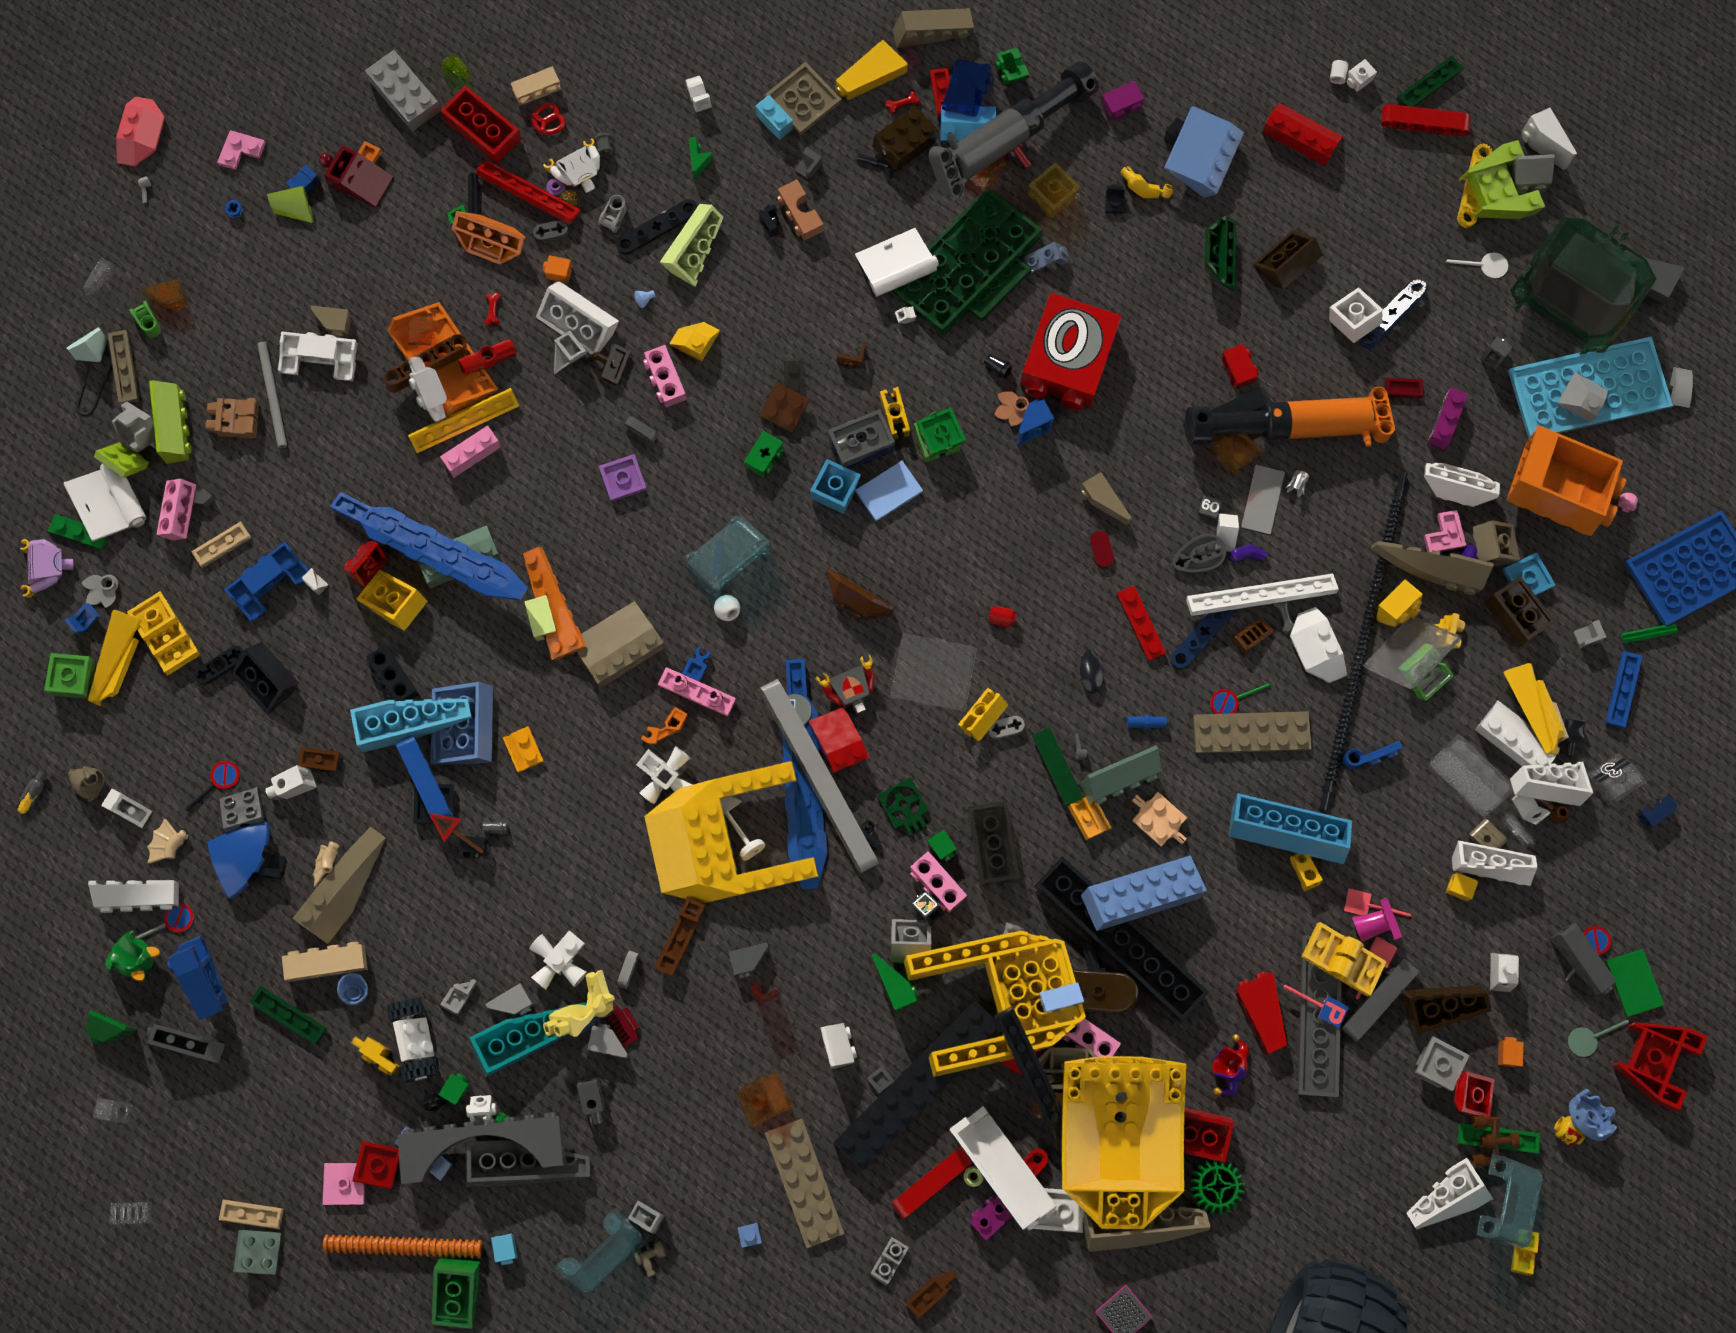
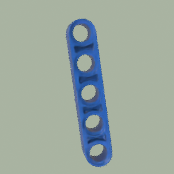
M414 735L396 743V747L428 813L453 817Z

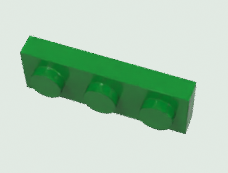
M57 514L54 515L48 532L100 550H103L108 538L107 536L92 542L83 523Z

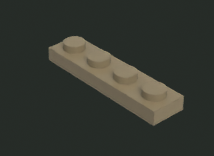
M127 330L108 333L118 402L120 405L126 401L128 403L138 402L139 396L129 334Z

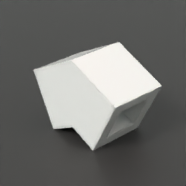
M913 306L903 307L895 312L899 323L905 324L916 321Z

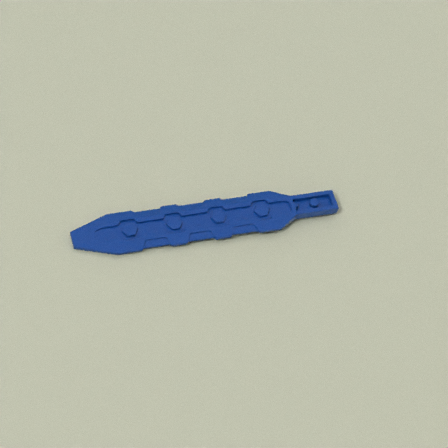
M342 492L338 494L330 505L332 511L361 524L370 539L384 546L388 545L404 553L406 557L414 561H420L436 569L437 572L447 577L450 576L485 596L521 601L528 590V587L505 563L472 550L468 545L458 540L454 541L438 533L436 529L411 520L405 514L391 507H370Z
M805 659L785 660L788 695L798 694L805 697L811 705V716L808 721L817 718L818 712L807 697ZM807 721L804 727L819 752L817 741ZM780 730L784 756L782 763L792 761L797 780L796 782L785 784V810L787 811L789 833L787 835L788 857L791 862L815 858L819 877L799 882L803 890L817 889L827 857L823 806Z

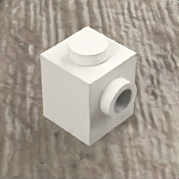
M1364 59L1348 72L1346 82L1350 88H1354L1358 92L1374 80L1377 71Z

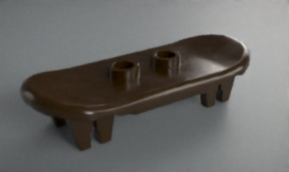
M1073 970L1075 981L1079 984L1084 999L1082 1003L1084 1011L1124 1013L1135 1005L1138 999V987L1133 978L1127 974Z

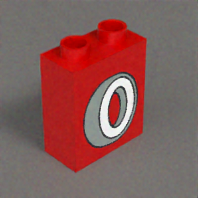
M1050 292L1023 369L1020 385L1026 387L1025 392L1039 399H1045L1047 394L1062 398L1061 404L1071 410L1079 411L1082 410L1083 406L1091 408L1122 315Z

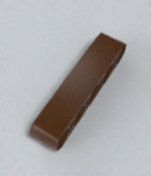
M455 334L414 357L422 358V362H430L425 367L437 371L467 353V340L463 335ZM456 344L463 345L462 347H455ZM446 353L445 356H439L438 354ZM409 360L385 373V386L389 392L396 393L410 386L409 379L411 378L406 373L411 370ZM392 379L398 380L395 383L389 382Z

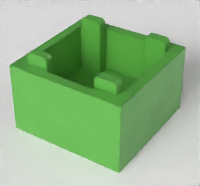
M51 653L44 691L51 696L88 699L96 661L89 656Z

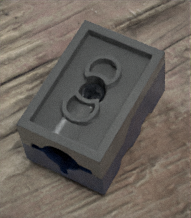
M880 409L828 430V441L839 465L850 470L862 463L871 462L879 456L883 457L893 453L895 450V441Z

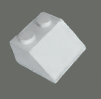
M844 1023L821 1027L831 1070L853 1064L854 1058H857L855 1047H850L848 1039L852 1038L849 1027H845Z

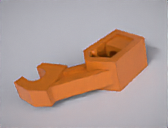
M674 707L665 721L666 727L662 729L648 727L647 731L651 732L652 736L646 738L643 735L641 740L649 745H657L658 741L676 732L680 733L688 718V714ZM672 719L679 722L677 727L668 726L671 725Z

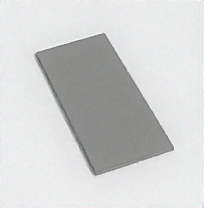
M1255 465L1241 525L1242 528L1271 534L1285 472Z

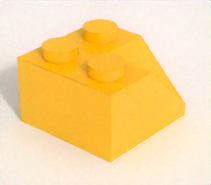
M1404 580L1379 604L1376 620L1380 623L1396 627L1399 623L1407 622L1411 617L1415 618L1420 612L1422 593L1408 581Z

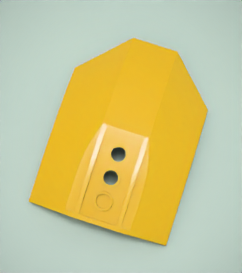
M1100 1056L1064 1062L1062 1188L1102 1229H1143L1185 1191L1184 1108L1186 1063L1147 1057ZM1120 1092L1126 1093V1099L1123 1101L1116 1100V1095ZM1124 1112L1126 1119L1122 1122L1116 1121V1113Z

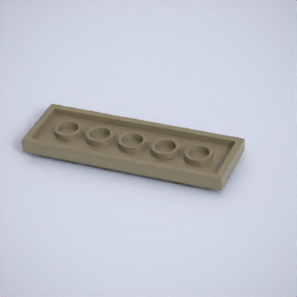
M1309 711L1193 715L1195 754L1311 750Z
M803 1119L765 1132L806 1248L843 1235L842 1225Z

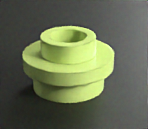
M971 1166L965 1170L964 1181L967 1185L976 1187L983 1182L984 1176L976 1166ZM973 1172L977 1174V1179L974 1181L970 1179V1174Z

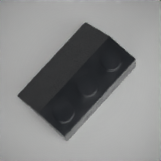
M263 642L246 648L231 672L267 714L271 713L291 696L299 684Z

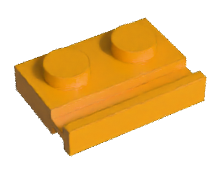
M529 726L511 733L509 736L502 737L518 773L544 762Z
M1086 797L1068 806L1085 840L1091 839L1112 828L1100 805H1096V803L1089 805Z

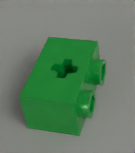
M763 431L744 461L745 468L763 478L766 474H770L775 466L773 464L776 458L780 459L784 452L783 441ZM766 453H768L769 457H762V454L765 455Z

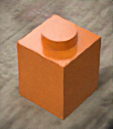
M549 255L548 261H545L543 264V272H545L546 279L563 283L569 282L572 270L571 260Z
M1505 1037V1040L1500 1041L1498 1066L1522 1067L1524 1042H1517V1038Z

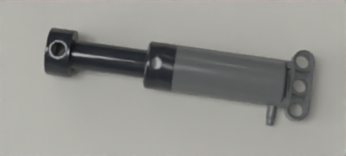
M1078 61L1062 72L1061 82L1033 101L1027 98L1021 99L959 142L956 141L952 132L948 133L950 148L934 146L929 151V160L941 193L946 196L960 198L965 190L963 183L1040 132L1044 128V119L1072 100L1078 103L1084 102L1094 95L1099 89V81L1093 69L1087 63Z

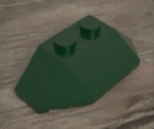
M1223 216L1205 229V268L1212 278L1231 291H1234L1236 288V221Z

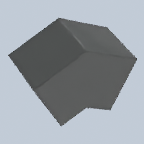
M203 488L200 492H195L193 505L207 507L214 498Z

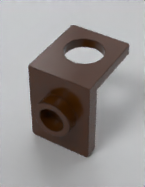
M863 342L860 358L838 353L837 363L843 364L847 368H861L867 342Z

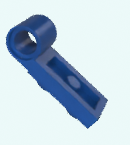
M1397 741L1366 755H1363L1358 749H1351L1344 755L1343 764L1348 769H1355L1367 764L1374 766L1382 762L1381 759L1386 756L1388 759L1399 755L1398 751L1403 747L1400 741ZM1349 755H1354L1357 758V763H1352L1349 760Z

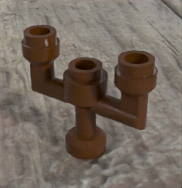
M1472 1116L1473 1128L1484 1129L1491 1126V1133H1484V1135L1480 1136L1481 1148L1491 1149V1156H1484L1483 1154L1472 1155L1473 1167L1484 1168L1485 1166L1499 1165L1498 1145H1510L1512 1149H1519L1520 1140L1517 1132L1511 1133L1509 1137H1498L1500 1134V1117Z

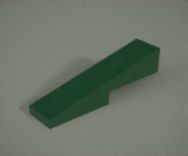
M1050 727L1032 734L1063 806L1083 799Z

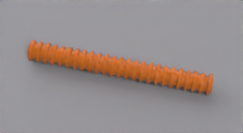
M326 1234L323 1239L324 1253L329 1251L331 1253L335 1251L341 1253L343 1251L344 1254H347V1252H350V1254L354 1252L356 1254H360V1252L366 1254L368 1252L370 1255L373 1253L375 1255H379V1253L382 1255L386 1253L392 1255L394 1253V1255L400 1254L401 1256L405 1254L407 1256H411V1254L413 1256H417V1254L423 1256L426 1254V1257L430 1255L436 1257V1255H439V1257L443 1255L449 1257L451 1255L452 1258H455V1256H458V1258L462 1256L464 1258H468V1256L474 1258L477 1256L480 1259L483 1253L482 1240H478V1242L475 1240L471 1242L465 1240L464 1242L462 1239H459V1241L456 1239L452 1241L450 1239H446V1241L440 1239L438 1241L437 1238H434V1240H431V1238L427 1240L425 1238H421V1240L415 1238L412 1240L411 1237L408 1239L402 1237V1239L399 1237L395 1239L389 1237L387 1239L384 1236L383 1238H380V1236L376 1238L374 1236H370V1238L368 1236L363 1238L357 1236L356 1238L355 1235H351V1237L348 1235L344 1237L342 1235H338V1237L332 1235L330 1237L329 1234Z

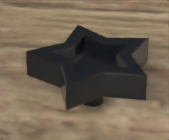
M654 1234L644 1238L634 1247L637 1251L640 1250L642 1252L646 1248L649 1251L651 1250L650 1246L653 1245L657 1237Z

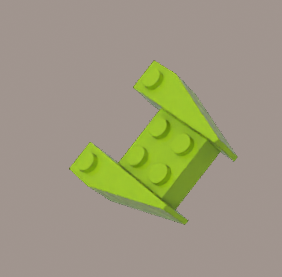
M1518 140L1501 145L1459 178V182L1466 179L1469 180L1480 207L1473 214V217L1523 219L1537 214L1545 207L1539 190L1520 196L1517 193L1507 167L1512 166L1518 156H1524Z

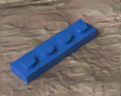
M1627 651L1621 653L1605 724L1621 729L1626 727L1643 656Z

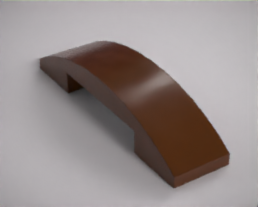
M689 897L686 898L679 913V918L654 969L673 976L693 936L705 904Z

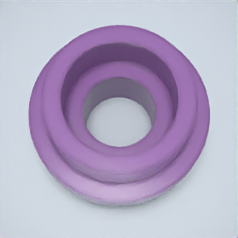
M556 178L551 179L547 183V191L554 196H560L565 191V184ZM554 185H559L558 188H553Z

